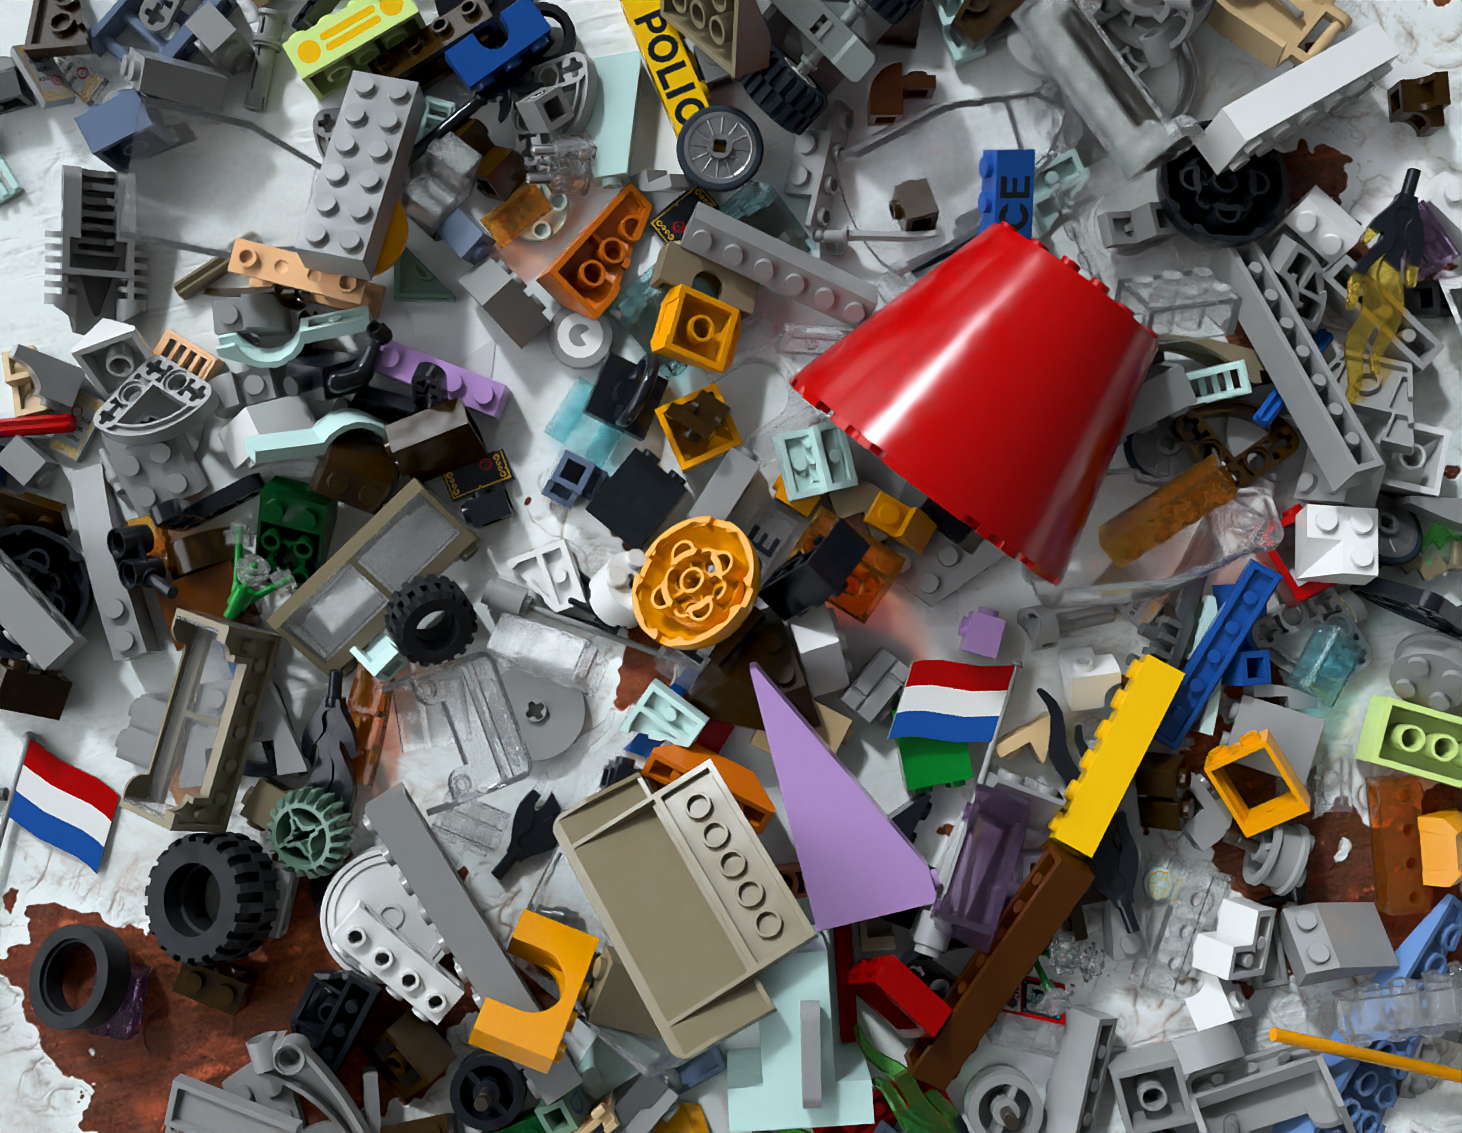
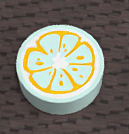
M1154 866L1144 873L1142 877L1143 890L1152 899L1164 901L1172 897L1176 892L1177 880L1169 869L1163 866Z

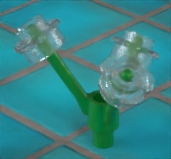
M230 524L229 530L223 531L225 545L235 547L233 584L231 595L227 600L229 605L223 613L227 619L232 621L237 619L241 611L245 612L249 604H254L260 598L277 590L282 599L289 594L293 595L292 589L298 587L289 569L282 572L278 566L276 567L277 571L268 574L271 570L270 565L262 557L255 554H247L242 558L243 547H253V539L257 537V533L250 532L251 526L245 524ZM269 577L273 583L257 592L249 588V586H259Z

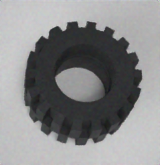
M427 574L425 579L421 575L413 577L414 582L409 584L405 581L401 584L403 589L400 592L395 590L392 593L393 602H387L385 609L388 614L384 615L385 623L388 626L387 630L403 657L406 656L408 661L413 664L418 661L424 667H428L430 663H433L435 667L442 666V661L447 660L450 663L456 660L454 656L458 653L463 655L467 651L465 648L466 644L471 645L475 638L472 633L477 632L478 625L475 622L478 619L477 613L463 590L454 580L451 582L448 577L443 575L438 579L435 574ZM436 611H445L442 620L435 626L428 629H417L420 621L428 614Z

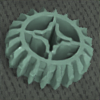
M306 786L299 790L295 789L288 792L285 798H280L276 802L277 809L269 812L274 822L271 821L266 824L272 830V833L266 837V839L272 840L274 844L270 852H277L279 855L277 863H286V872L295 871L297 878L307 876L309 879H315L320 876L333 873V870L340 868L345 863L344 859L352 853L348 846L352 845L355 839L349 833L353 831L355 826L349 825L347 821L352 813L343 812L342 807L345 802L338 801L335 803V793L329 792L325 794L324 788L317 787L313 789L312 786ZM312 829H315L314 833L309 834L308 836L306 835L307 832L312 831Z

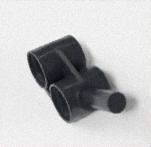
M146 524L111 529L107 535V545L116 564L121 584L128 590L141 587L154 588L167 598L174 599L178 595L179 590L165 580L166 568L163 560L158 555L147 556V553L153 550L155 544L151 528Z

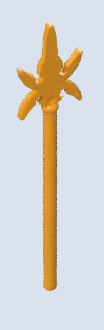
M1272 1027L1269 1031V1039L1273 1042L1462 1084V1069Z

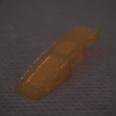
M360 662L358 663L347 701V707L351 711L350 715L355 723L360 741V756L351 759L357 783L373 787L389 719L394 677L389 683H386L374 677Z

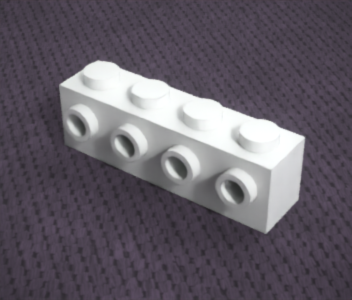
M362 900L357 902L332 931L330 939L334 941L332 946L338 953L346 958L350 955L361 963L359 968L365 975L373 980L376 977L387 984L385 987L387 992L399 1001L404 998L412 1004V1011L424 1022H428L430 1019L438 1025L465 993L464 984Z

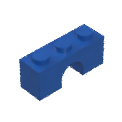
M517 0L500 13L499 22L508 34V41L501 48H485L471 33L445 52L446 62L469 94L476 89L479 93L483 92L496 81L493 78L503 69L506 73L511 72L523 62L520 58L530 50L535 54L550 42L547 38L550 36L552 28L532 0Z
M1234 584L1212 585L1218 611ZM1267 604L1259 617L1267 616ZM1252 628L1223 674L1221 685L1247 686L1271 684L1269 650H1261L1255 645L1252 638Z

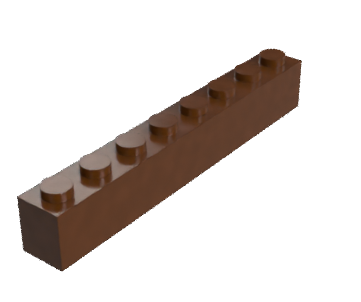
M1052 843L1049 844L942 999L953 1011L934 1038H915L904 1054L912 1077L944 1091L951 1081L958 1077L965 1061L970 1054L976 1051L980 1040L987 1030L995 1024L997 1016L1006 1003L1012 1000L1016 989L1025 976L1031 973L1041 953L1050 946L1055 933L1063 922L1069 919L1074 906L1082 895L1090 889L1095 875L1084 859Z

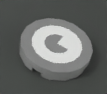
M563 307L553 316L548 327V343L552 353L562 364L573 369H589L603 361L607 353L610 352L613 346V329L608 317L604 313L597 320L593 321L573 310Z

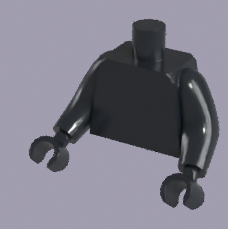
M303 310L299 314V322L301 318L311 317V315L306 310ZM314 311L313 316L319 315L317 311ZM376 320L371 321L366 328V333L373 341L370 345L365 346L360 355L322 348L317 349L318 341L304 344L302 351L294 359L288 361L286 378L283 381L284 390L291 397L301 396L328 401L370 389L369 382L373 379L383 353L380 347L392 340L393 334L391 329L383 322L380 324Z

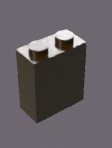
M460 396L384 426L388 440L383 441L385 450L391 460L396 458V464L401 475H408L411 480L416 478L426 482L489 457L481 431Z

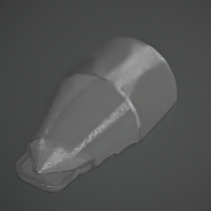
M1050 81L1029 91L927 105L842 150L836 161L837 181L843 202L856 230L901 231L898 221L891 218L889 201L893 198L894 186L906 180L927 178L938 206L939 215L935 228L938 231L937 237L915 242L864 241L867 248L880 264L901 277L977 235L981 224L978 197L982 192L979 162L983 157V150L1035 149V179L1060 153L1077 144L1082 136L1083 126L1074 92L1067 83Z
M142 95L131 150L120 237L224 259L231 258L236 238L297 252L294 247L322 164L250 121Z
M1134 468L1108 469L1062 582L1055 586L1029 569L1027 571L1035 595L1044 607L1050 609L1151 601L1245 559L1252 553L1273 551L1283 540L1284 530L1270 494L1260 488H1231L1195 480L1189 484L1174 481L1172 476L1161 474L1160 478L1140 474L1139 469Z

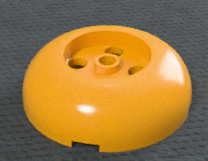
M701 516L682 521L660 535L644 554L647 560L642 567L640 575L635 574L633 581L632 606L641 628L650 637L665 646L679 650H698L723 641L744 623L758 597L761 570L757 552L742 530L729 521L714 519L712 516ZM710 565L715 566L716 571L713 573L708 571Z

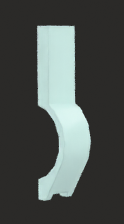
M364 305L301 318L299 330L294 338L283 346L274 348L256 347L243 340L237 332L218 335L221 346H217L216 350L221 358L259 368H276L294 359L302 351L304 344L365 332L368 324L372 321L369 306Z
M342 408L323 416L311 429L245 436L244 450L255 464L325 455L329 444L338 435L350 429H369L376 436H381L382 441L388 440L384 426L391 423L360 409Z

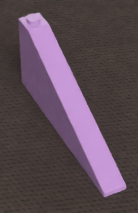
M756 661L749 663L817 932L937 903L935 890L941 889L936 868L929 869L924 856Z

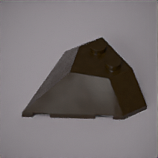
M770 607L761 610L765 614L766 619L720 669L710 660L682 697L708 716L711 721L756 731L757 729L765 731L750 673L749 663L756 661L814 729L821 726L782 619Z

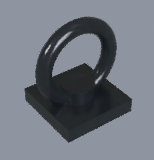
M611 351L607 353L582 413L640 442L643 441L654 418V409L658 408L669 380L658 375L660 368L658 355L653 352L647 353L635 364Z

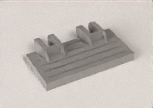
M182 1073L173 1080L164 1125H166L165 1133H300L303 1123L300 1119Z

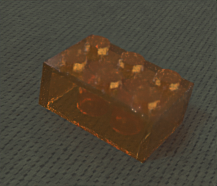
M820 505L786 561L798 551L804 554L815 547L812 541L820 534L825 538L840 517ZM848 523L871 547L846 581L849 585L845 591L837 598L830 596L826 601L862 624H865L895 582L906 558Z

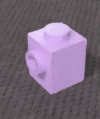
M979 607L978 612L969 611L968 617L963 616L959 625L958 635L962 636L959 650L996 659L1006 620L998 618V611Z

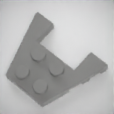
M1344 349L1328 366L1354 412L1388 420L1389 422L1380 440V448L1412 456L1414 452L1412 363ZM1284 407L1278 416L1292 428L1299 429L1288 408Z
M906 480L900 502L910 508L918 507L921 509L929 497ZM935 529L920 555L888 536L878 569L932 608L977 575L993 566L1007 554L984 539L974 554L971 555Z
M270 678L252 743L273 740L277 775L311 771V764L302 753L299 746L300 740L296 732H293L285 716L287 712ZM232 680L200 684L194 712L221 720ZM197 719L192 720L180 788L202 786L219 726Z
M287 1049L293 1057L299 1058V1054L295 1049ZM252 1061L222 1082L225 1091L302 1120L300 1133H340L330 1119L307 1125L298 1093L287 1086L258 1077Z

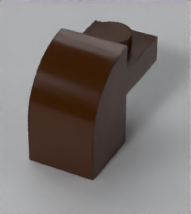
M902 62L883 68L874 78L867 100V126L900 125L903 117V99H932L936 89V75H927L925 71H912L907 75H903Z

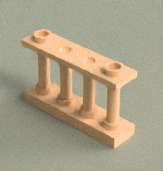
M240 238L235 239L227 269L231 273L250 277L248 284L250 287H271L274 283L310 292L311 294L308 298L310 303L338 310L368 305L371 317L379 320L387 289L383 285L371 283L368 280L307 269L304 267L298 253Z

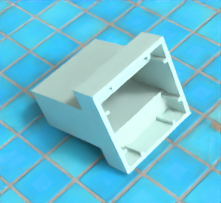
M815 923L811 925L818 938L758 975L778 1010L759 1021L761 1047L727 1049V1098L730 1133L874 1124L872 1080L860 1041L833 1043L827 949L822 932H817ZM801 1000H819L822 1108L803 1109Z

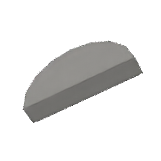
M1422 1035L1413 1059L1442 1065L1441 1058L1438 1057L1432 1041ZM1407 1072L1404 1079H1398L1397 1095L1401 1098H1416V1095L1422 1094L1428 1088L1430 1090L1434 1088L1439 1078Z

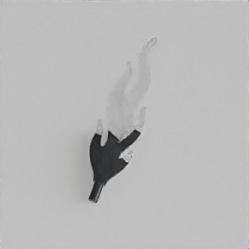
M642 695L639 696L630 705L620 727L623 725V723L625 722V720L627 719L635 705L638 703ZM614 708L609 710L603 722L581 736L566 751L559 764L552 790L542 806L535 809L536 802L547 785L549 775L546 771L542 773L535 786L520 801L513 819L511 840L506 849L507 854L491 871L498 880H502L517 861L521 863L530 856L559 846L553 833L555 819L562 812L589 797L587 796L589 789L597 776L603 771L604 765H608L609 760L615 761L616 756H622L630 748L635 732L631 731L627 734L618 729L614 737L598 751L589 754L592 745L600 740L612 727L616 715ZM600 784L598 785L593 794L601 790V788L599 787Z

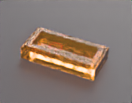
M526 184L480 221L497 244L504 248L554 209V207L537 185Z

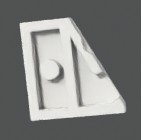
M568 539L557 541L506 560L507 565L511 569H515L527 581L526 584L535 593L540 594L544 598V602L555 613L575 607L568 603L570 597L584 603L589 602Z

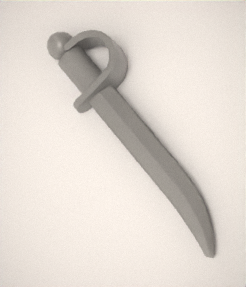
M844 225L843 230H816L812 234V239L814 242H821V246L826 253L838 257L847 252L848 241L915 242L937 237L938 231L849 230L848 226Z

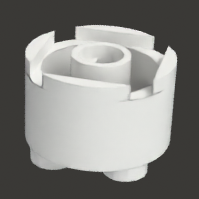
M639 549L616 554L590 580V605L595 614L610 626H627L625 629L639 625L632 606V587L635 574L640 575L642 567L647 560V557Z

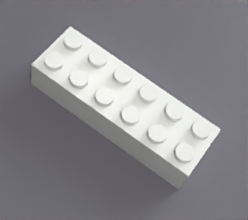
M1376 21L1222 108L1194 144L1217 176L1228 169L1235 172L1243 167L1252 155L1263 156L1280 139L1285 143L1301 131V127L1305 125L1308 128L1315 126L1326 117L1325 113L1332 111L1335 114L1345 108L1351 102V98L1356 96L1359 100L1368 95L1376 87L1374 82L1382 79L1392 71L1391 63L1401 52Z

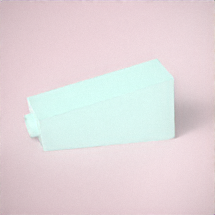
M640 50L591 58L596 66L597 92L593 112L586 127L588 142L591 145L590 157L597 187L603 186L604 189H615L621 187L622 183L629 182L643 73ZM579 63V69L583 68V64Z

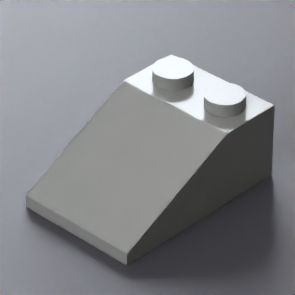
M1374 902L1311 903L1282 909L1277 918L1281 941L1298 987L1399 967Z

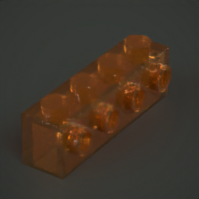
M1213 453L1099 526V544L1120 569L1236 497L1238 492L1235 480L1216 454Z
M1406 774L1365 777L1377 910L1390 916L1431 913L1430 902L1434 898L1433 889L1430 885H1423L1422 878L1423 868L1417 817L1422 816L1421 802L1424 799V790L1419 782V777Z

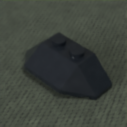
M316 970L290 1019L292 1034L299 1033L306 1036L314 1052L337 1076L358 1043L383 995L382 988L352 970Z

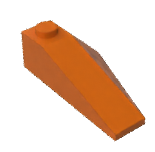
M629 182L551 262L536 281L560 305L593 321L597 320L619 293L621 288L619 285L625 271L629 268L632 260L630 259L637 241L641 238L653 205Z

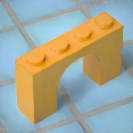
M523 909L506 953L546 969L557 982L560 1000L548 1010L532 1013L518 1010L486 997L468 1043L547 1074L552 1062L559 1064L567 1043L562 1042L561 1039L564 1031L571 1033L576 1022L578 1012L573 1011L576 1000L583 1002L590 982L584 979L587 971L593 973L594 963L601 955V953L595 951L599 938Z

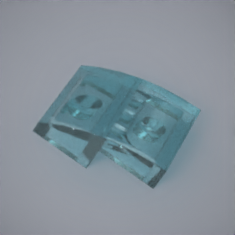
M578 376L543 432L602 468L624 433L582 413L593 384Z

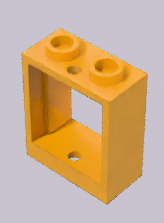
M1268 728L1259 733L1257 730L1250 731L1241 736L1239 742L1228 747L1225 744L1217 746L1206 756L1204 771L1246 838L1310 811L1311 797ZM1265 748L1291 791L1249 809L1222 766Z

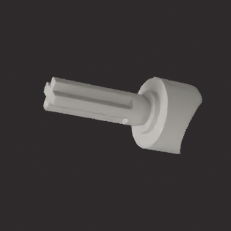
M1107 603L1055 614L1050 605L1041 604L1021 608L1018 611L1017 623L1029 636L1033 645L1031 652L1056 647L1059 643V633L1114 622V607Z

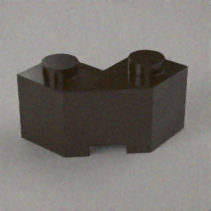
M468 118L435 147L449 166L460 176L466 172L470 177H473L478 182L477 190L488 198L505 202L526 180V174L529 171L524 166L525 160L513 148L509 149L494 145L488 136L489 131L487 127L476 118Z

